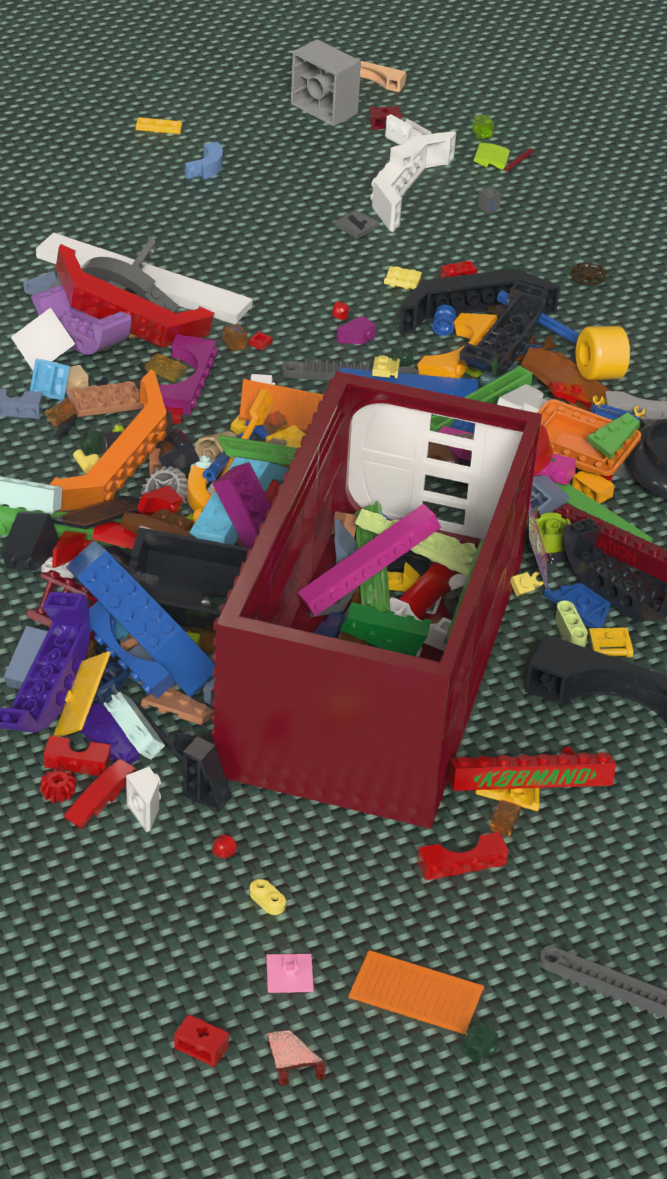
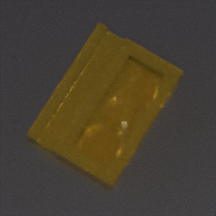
M157 353L149 360V363H146L145 370L150 371L152 369L155 371V374L176 382V379H179L186 373L187 366Z

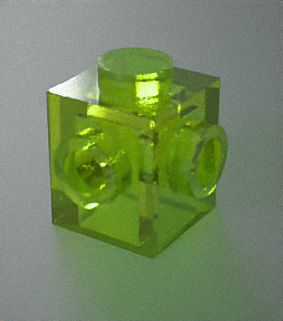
M488 115L474 116L472 129L478 139L493 137L494 123Z

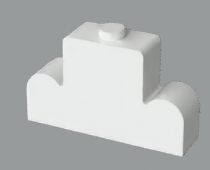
M525 384L501 396L497 405L537 413L547 400L542 399L544 394L541 391Z

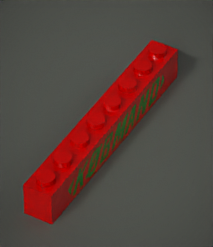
M599 752L598 754L579 753L578 755L561 753L558 755L540 754L538 756L519 755L516 757L505 755L498 757L479 756L478 758L458 757L450 759L448 782L453 791L613 785L616 762L610 754L605 752Z

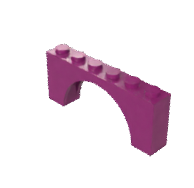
M176 334L172 343V358L188 363L196 372L185 381L176 384L159 385L165 407L183 408V414L191 415L193 408L196 409L197 399L201 397L202 388H205L206 378H209L210 368L214 366V358L218 357L219 349L216 348L215 340Z

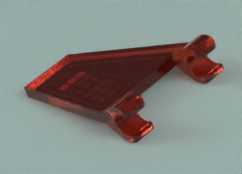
M290 1030L267 1033L280 1086L289 1085V1069L314 1066L316 1079L326 1078L324 1062Z

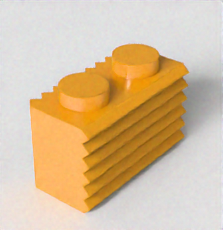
M582 470L573 476L572 482L573 487L599 504L613 497L615 485L610 480L600 476V474Z

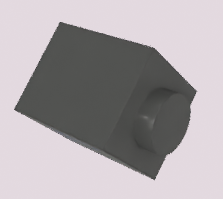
M493 187L480 190L478 207L486 214L498 211L500 209L501 193Z

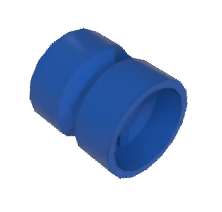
M441 305L436 308L432 327L438 335L447 336L453 332L456 319V311L453 307Z

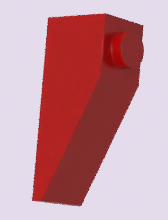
M65 530L53 549L52 567L57 568L77 557L79 552L90 541L87 540V533Z

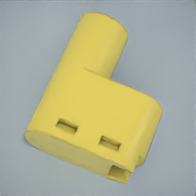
M77 450L73 454L74 459L85 474L100 459L98 454L86 456L82 450Z

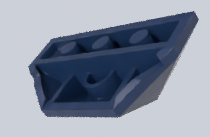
M107 662L93 701L99 706L104 705L105 702L109 703L112 700L111 696L117 695L129 677V673L118 664Z

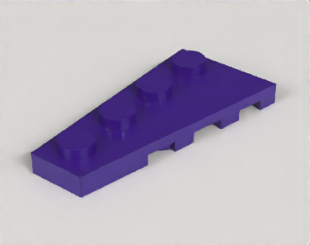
M93 704L90 707L83 729L79 732L91 742L110 744L111 759L115 762L121 759L131 765L139 760L140 753L126 737V734L104 705Z

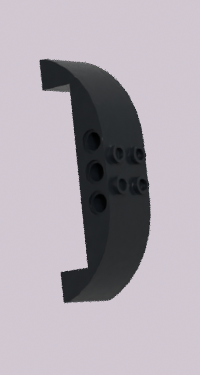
M517 281L510 289L508 307L478 345L466 343L460 351L459 356L462 364L497 377L506 373L529 343L540 320L548 291Z

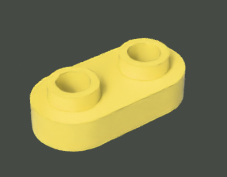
M257 879L250 884V897L267 913L278 915L284 912L286 899L273 885L264 879Z

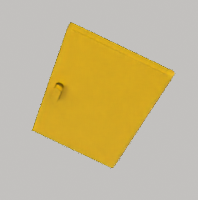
M109 651L81 661L72 688L65 697L66 703L53 736L61 737L83 729L111 654Z

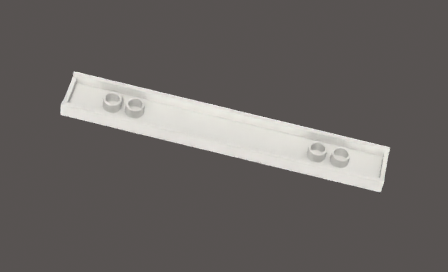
M52 233L36 248L37 258L54 264L57 261L60 244L76 250L75 256L80 267L86 261L95 257H111L131 265L135 261L134 259L56 233ZM146 264L141 269L156 281L154 285L181 307L195 310L201 306L214 312V318L235 325L238 324V321L248 310L252 309V298Z

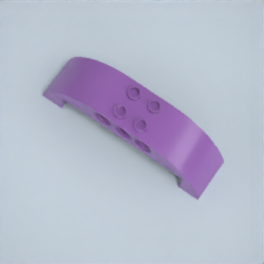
M61 285L31 295L38 315L40 316L51 308L75 343L71 348L80 353L93 354L121 343L128 337L131 328V315L121 311L103 319H97L70 306L65 290Z

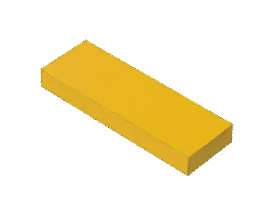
M138 118L136 130L180 134L182 121Z

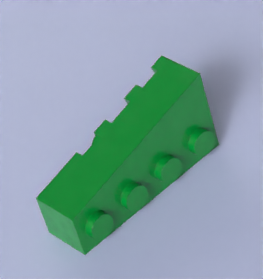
M351 602L343 616L340 631L384 650L416 656L428 637L431 620H415L414 616L406 615V617L394 615L395 612L393 611L380 612L375 607Z

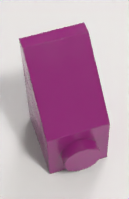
M360 316L338 327L337 342L365 344L375 338L376 324L364 316Z

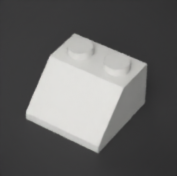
M150 767L126 775L127 805L146 832L152 828L159 811V800L161 799L159 792L160 778L157 773H153Z

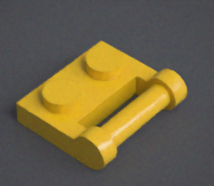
M589 628L588 635L592 650L608 656L633 657V647L628 628ZM600 647H624V648L600 649Z

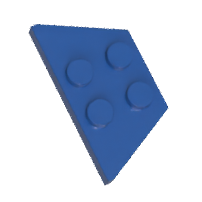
M582 583L572 586H560V590L551 591L550 588L544 590V596L556 605L560 601H570L573 603L583 624L587 627H603L611 603Z

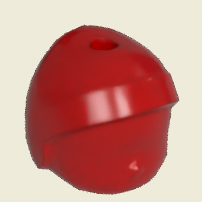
M337 301L332 309L333 317L339 320H346L350 309L349 305Z
M226 834L217 837L212 845L213 854L222 859L233 856L237 849L234 838Z

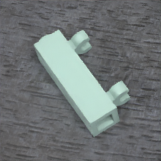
M121 692L117 695H112V700L109 703L105 702L104 706L112 714L137 751L151 760L165 744L131 698Z

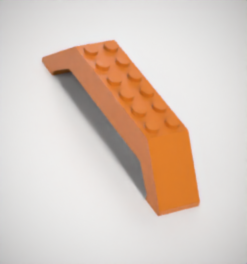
M150 369L141 380L140 403L144 406L143 410L90 471L83 476L63 479L56 477L49 484L62 487L61 509L57 510V512L79 510L113 499L116 491L123 488L128 477L131 478L136 468L144 463L146 456L149 453H153L157 443L164 440L166 436L167 412L155 371Z

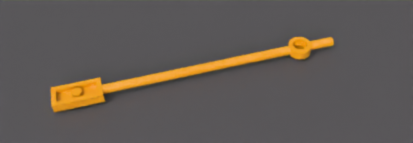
M267 389L260 390L249 411L252 419L244 431L242 439H249L255 426L263 425L274 401ZM230 457L221 476L227 472L235 457ZM215 488L213 489L212 493L210 494V496H209V498H208L206 504L208 503L209 499L211 498L212 494L214 493ZM205 506L203 508L195 510L193 514L194 523L197 521Z

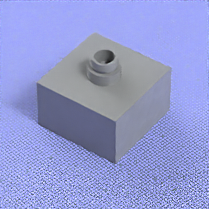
M318 39L294 50L291 104L332 126H336L358 114L361 61Z

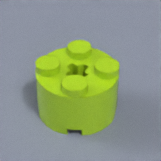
M550 512L542 514L538 519L536 518L546 553L566 551L564 526L571 524V522L567 518L566 520L561 518V514Z

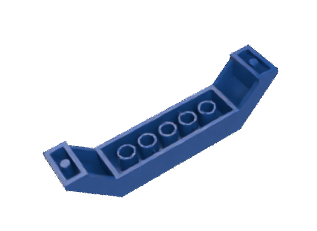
M95 540L66 566L75 578L88 589L151 657L170 673L173 680L188 696H194L213 678L215 664L166 611Z

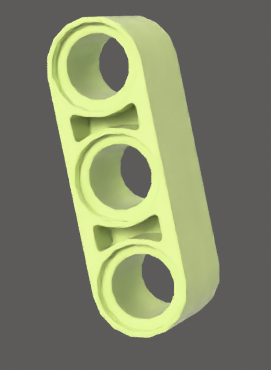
M560 601L557 604L555 622L564 640L586 647L588 632L575 606L570 601Z

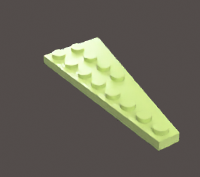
M362 509L355 524L359 525L362 529L379 535L399 520L389 521L383 515ZM434 532L410 550L467 577L477 548L475 544H461L456 538Z

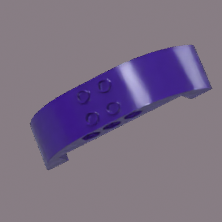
M49 593L42 608L53 623L11 708L0 707V729L38 732L48 727L62 711L66 703L65 697L67 692L71 690L81 661L85 660L88 651L90 616L84 594Z

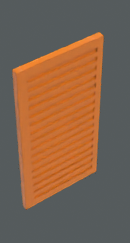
M243 379L239 419L248 421L252 419L249 411L260 390L267 389L274 404L263 424L284 428L296 425L301 431L306 432L308 424H312V417L314 412H317L319 401H323V394Z
M369 950L349 993V998L466 1035L485 988L477 983Z

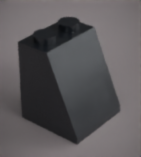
M24 511L17 513L1 550L6 568L37 571L49 559L59 540L50 513Z

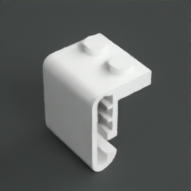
M391 114L387 116L385 137L398 145L404 144L413 136L432 134L431 131L409 119H406V122Z

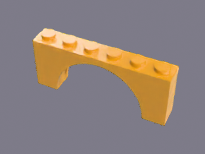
M461 313L454 321L457 336L471 339L468 343L477 346L498 320L497 315ZM463 347L446 354L424 356L417 364L419 375L460 378L469 368L464 366L460 360L459 354Z

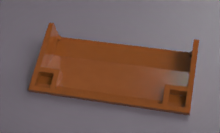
M529 347L521 362V365L526 370L533 373L548 387L550 382L558 381L571 385H581L592 401L590 408H585L584 403L576 400L575 404L569 403L591 412L592 406L595 405L593 402L594 396L598 397L597 402H599L601 396L605 397V391H611L598 380H586L583 378L577 364L562 352Z

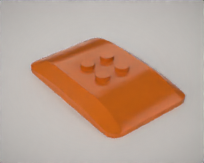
M555 399L545 402L537 412L542 414L541 425L548 432L553 454L576 459L575 467L604 476L613 475L641 439V432L636 430L631 438L623 443V447L616 451L613 459L610 460L587 442V436L613 420Z

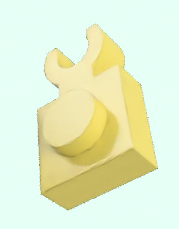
M528 572L513 576L510 582L516 596L530 593L535 588L543 585L544 581L538 582L536 580L540 572H535L531 576H529Z

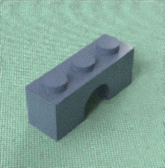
M0 389V416L40 419L43 407L42 392L24 391L22 397L13 399L7 396V389Z

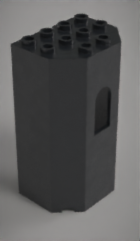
M139 527L130 556V564L127 566L126 571L177 624L215 631L213 626L216 617H220V611L201 608L204 593L227 598L229 590L234 588L235 577L240 575L242 562H246L249 548Z

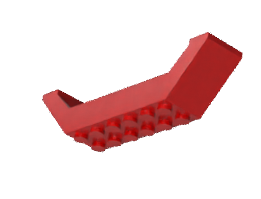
M63 244L59 245L56 270L71 307L98 319H103L121 311L131 315L129 333L162 348L172 346L176 334L196 338L209 335L215 315L214 312L199 306L195 310L174 313L83 272L75 256L76 250Z

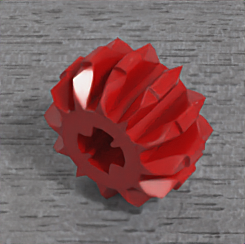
M54 769L53 772L47 771L46 775L41 779L40 792L44 795L45 800H51L52 804L56 801L62 804L63 800L70 801L71 796H74L76 780L72 777L71 772L65 773L64 769L61 771Z

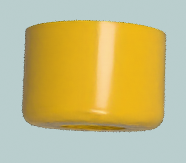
M588 326L580 332L576 343L575 355L581 376L586 380H619L624 377L629 366L630 346L627 334L621 326Z

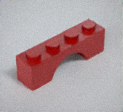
M496 832L480 835L477 846L463 853L449 851L440 844L419 847L417 863L424 880L427 881L506 865L508 848L501 833Z

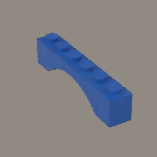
M99 601L88 609L90 633L92 632L95 635L93 638L100 646L104 644L107 647L105 650L111 653L110 656L112 658L116 656L118 659L117 663L123 669L130 671L129 675L136 683L140 681L143 684L141 688L147 695L152 694L157 699L175 684L170 673L158 661L137 658L121 648L116 636V622L110 612Z

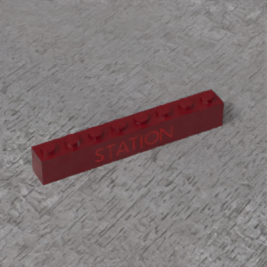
M565 503L554 510V513L562 515L561 518L569 519L571 524L586 518L592 519L597 525L602 527L595 547L602 549L607 555L667 583L666 549L601 520L571 504Z

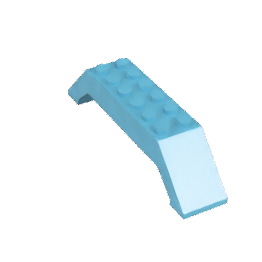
M235 457L228 468L229 470L234 466L250 462L264 492H266L273 479L283 484L285 472H289V468L274 463ZM214 491L190 530V534L198 539L234 545L239 535L218 494Z

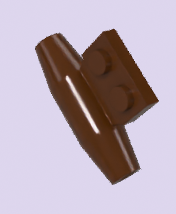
M160 509L151 516L126 512L121 520V526L136 535L140 527L195 538L194 535L187 532L193 527V520L188 519L184 515L170 513L166 509Z

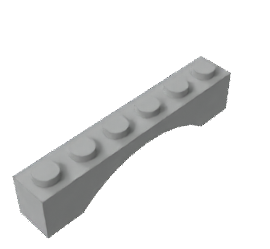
M605 391L604 405L633 412L632 415H635L634 408L639 406L637 413H642L643 409L646 412L644 417L639 419H667V401L641 399L620 391Z

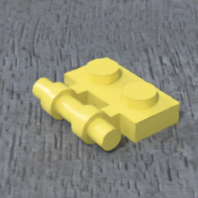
M390 266L384 284L394 288L396 286L403 287L405 290L415 289L421 280L422 272Z

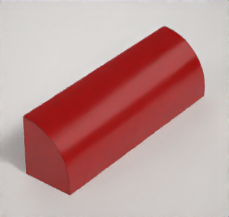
M110 521L95 526L92 539L133 549L137 535L122 527L121 523Z
M435 562L399 600L408 603L414 615L420 619L450 588L449 580L452 576L456 575L455 571Z

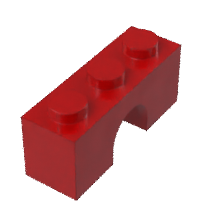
M50 736L44 751V768L64 769V771L100 776L108 769L111 761L110 744L90 742L87 750L75 752L71 750L70 738Z

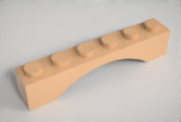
M361 61L360 77L377 82L387 90L400 92L405 86L406 71Z

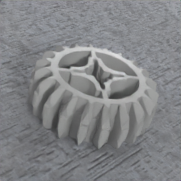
M163 466L161 470L156 468L155 474L150 473L151 477L149 479L145 478L147 484L142 485L145 489L141 492L142 495L169 485L183 498L182 503H187L185 498L187 496L188 479L179 469Z

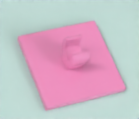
M311 954L266 955L268 993L313 992Z

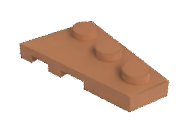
M170 687L157 699L150 694L143 698L141 702L142 707L154 706L159 708L158 712H173L177 714L178 718L200 725L210 720L214 713V710L205 704L197 702L173 687Z

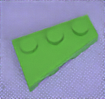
M627 412L588 435L587 442L612 460L616 451L620 450L623 447V443L630 439L640 427V421Z

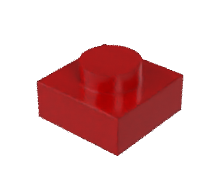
M259 331L249 339V345L263 351L272 344L273 337Z

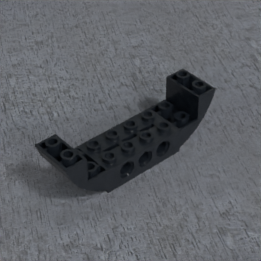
M588 518L564 526L566 553L574 572L581 580L580 583L604 598L613 607L635 622L642 620L657 621L667 617V594L662 592L659 587L647 582L644 577L632 572L629 567L620 564L614 557L604 553L602 549L595 547L602 527Z

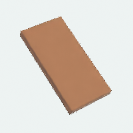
M130 381L67 390V396L78 417L144 408L143 404L140 403V393L135 383Z

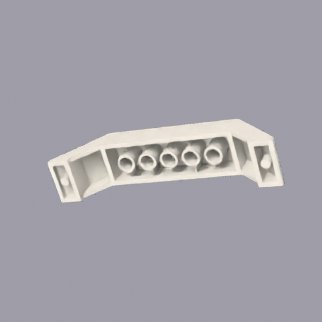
M451 131L410 137L404 144L414 152L413 166L399 170L392 162H389L379 172L378 176L373 179L372 208L389 231L394 232L400 225L401 197L423 170L428 167L449 165L454 159L456 132Z

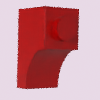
M167 485L143 494L137 509L141 513L157 512L160 509H166L170 513L177 514L181 509L180 506L183 498Z

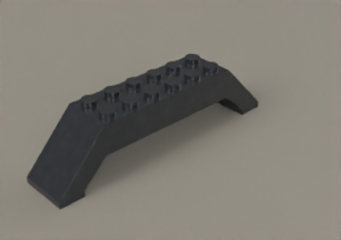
M518 269L422 280L401 304L399 334L416 333V328L425 319L434 318L436 308L441 305L453 307L456 315L488 311V307L503 304L497 301L498 294L502 290L510 294V289L517 281L547 290V298L542 313L545 315H555L557 313L560 286Z

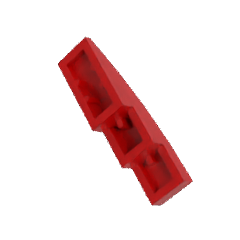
M121 759L117 760L82 793L66 812L64 818L78 828L83 829L93 815L98 816L108 801L112 803L126 785V775L136 772L137 769Z

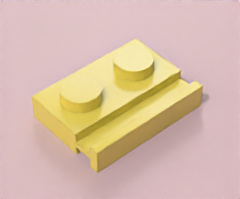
M387 356L375 357L372 376L390 377V375H394L397 378L400 359L392 361V358Z

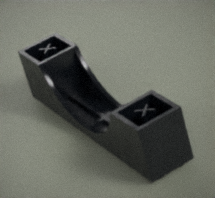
M548 634L545 635L529 662L525 692L560 705L572 699L588 695L624 697L648 707L667 724L666 675Z

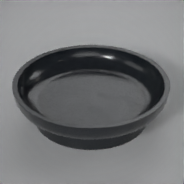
M662 419L638 429L641 432V439L627 456L625 463L630 473L642 486L667 500V419Z

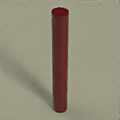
M532 148L526 150L505 166V171L509 172L529 157L534 150Z

